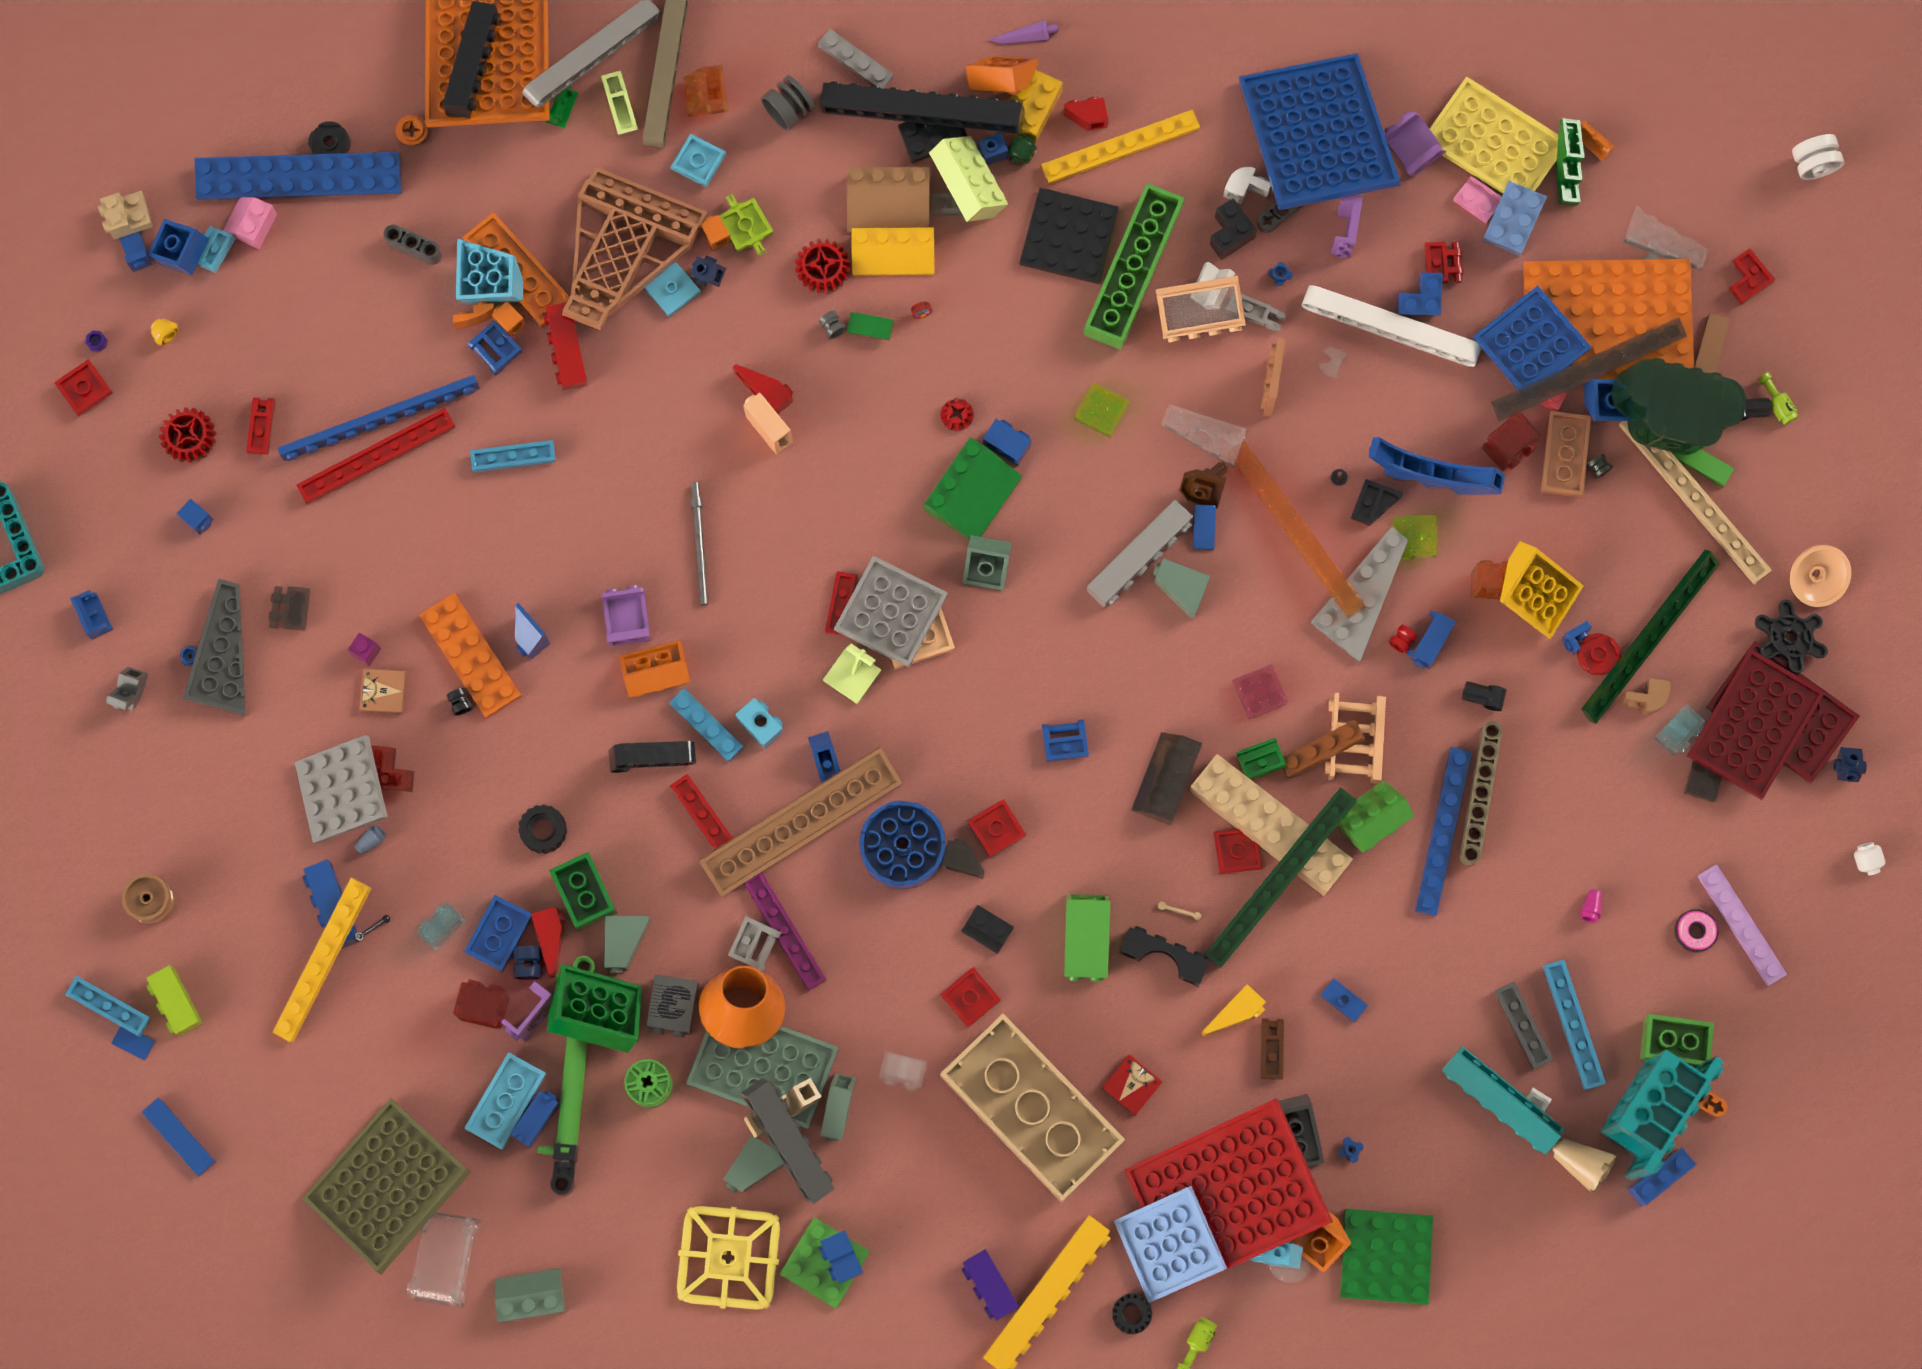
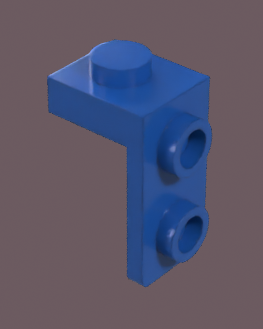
M140 232L119 238L126 254V262L133 272L152 265L150 257L147 256L148 252Z

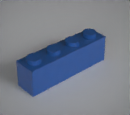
M328 859L304 868L305 875L302 876L306 887H310L313 895H310V899L314 908L318 907L320 914L317 915L321 927L327 926L343 894L332 863ZM353 924L342 948L357 943L354 940V935L357 933L355 924Z

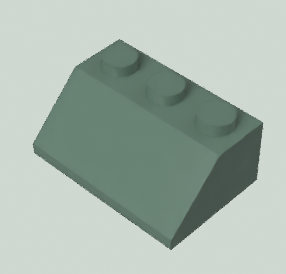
M561 1268L496 1278L495 1306L497 1322L504 1323L566 1313Z

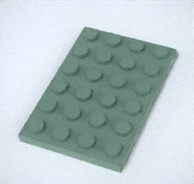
M783 1026L767 1042L759 1046L754 1045L744 1048H733L721 1044L706 1031L686 1084L746 1107L748 1105L740 1093L761 1078L772 1081L778 1089L776 1094L779 1098L792 1087L811 1078L819 1094L822 1095L839 1047ZM819 1100L794 1117L800 1127L809 1129Z

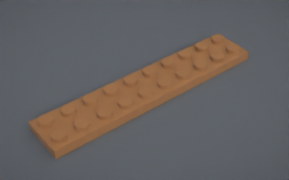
M879 746L700 858L699 862L722 897L896 788L902 782Z

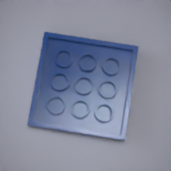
M1538 285L1473 336V339L1525 400H1528L1592 348Z

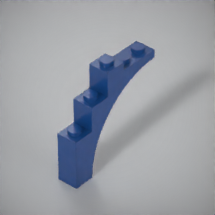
M1373 437L1369 458L1384 467V473L1394 480H1417L1426 487H1448L1458 495L1502 494L1505 474L1495 467H1477L1443 462L1403 450L1380 437Z

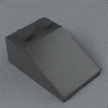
M1308 1094L1280 1100L1279 1104L1308 1167L1325 1163L1314 1111Z

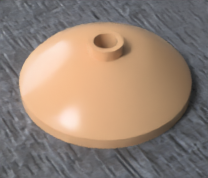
M1816 545L1802 552L1795 560L1790 572V585L1794 595L1801 602L1813 607H1823L1836 602L1846 592L1851 580V565L1848 558L1842 551L1830 545ZM1817 569V573L1812 575L1813 571Z

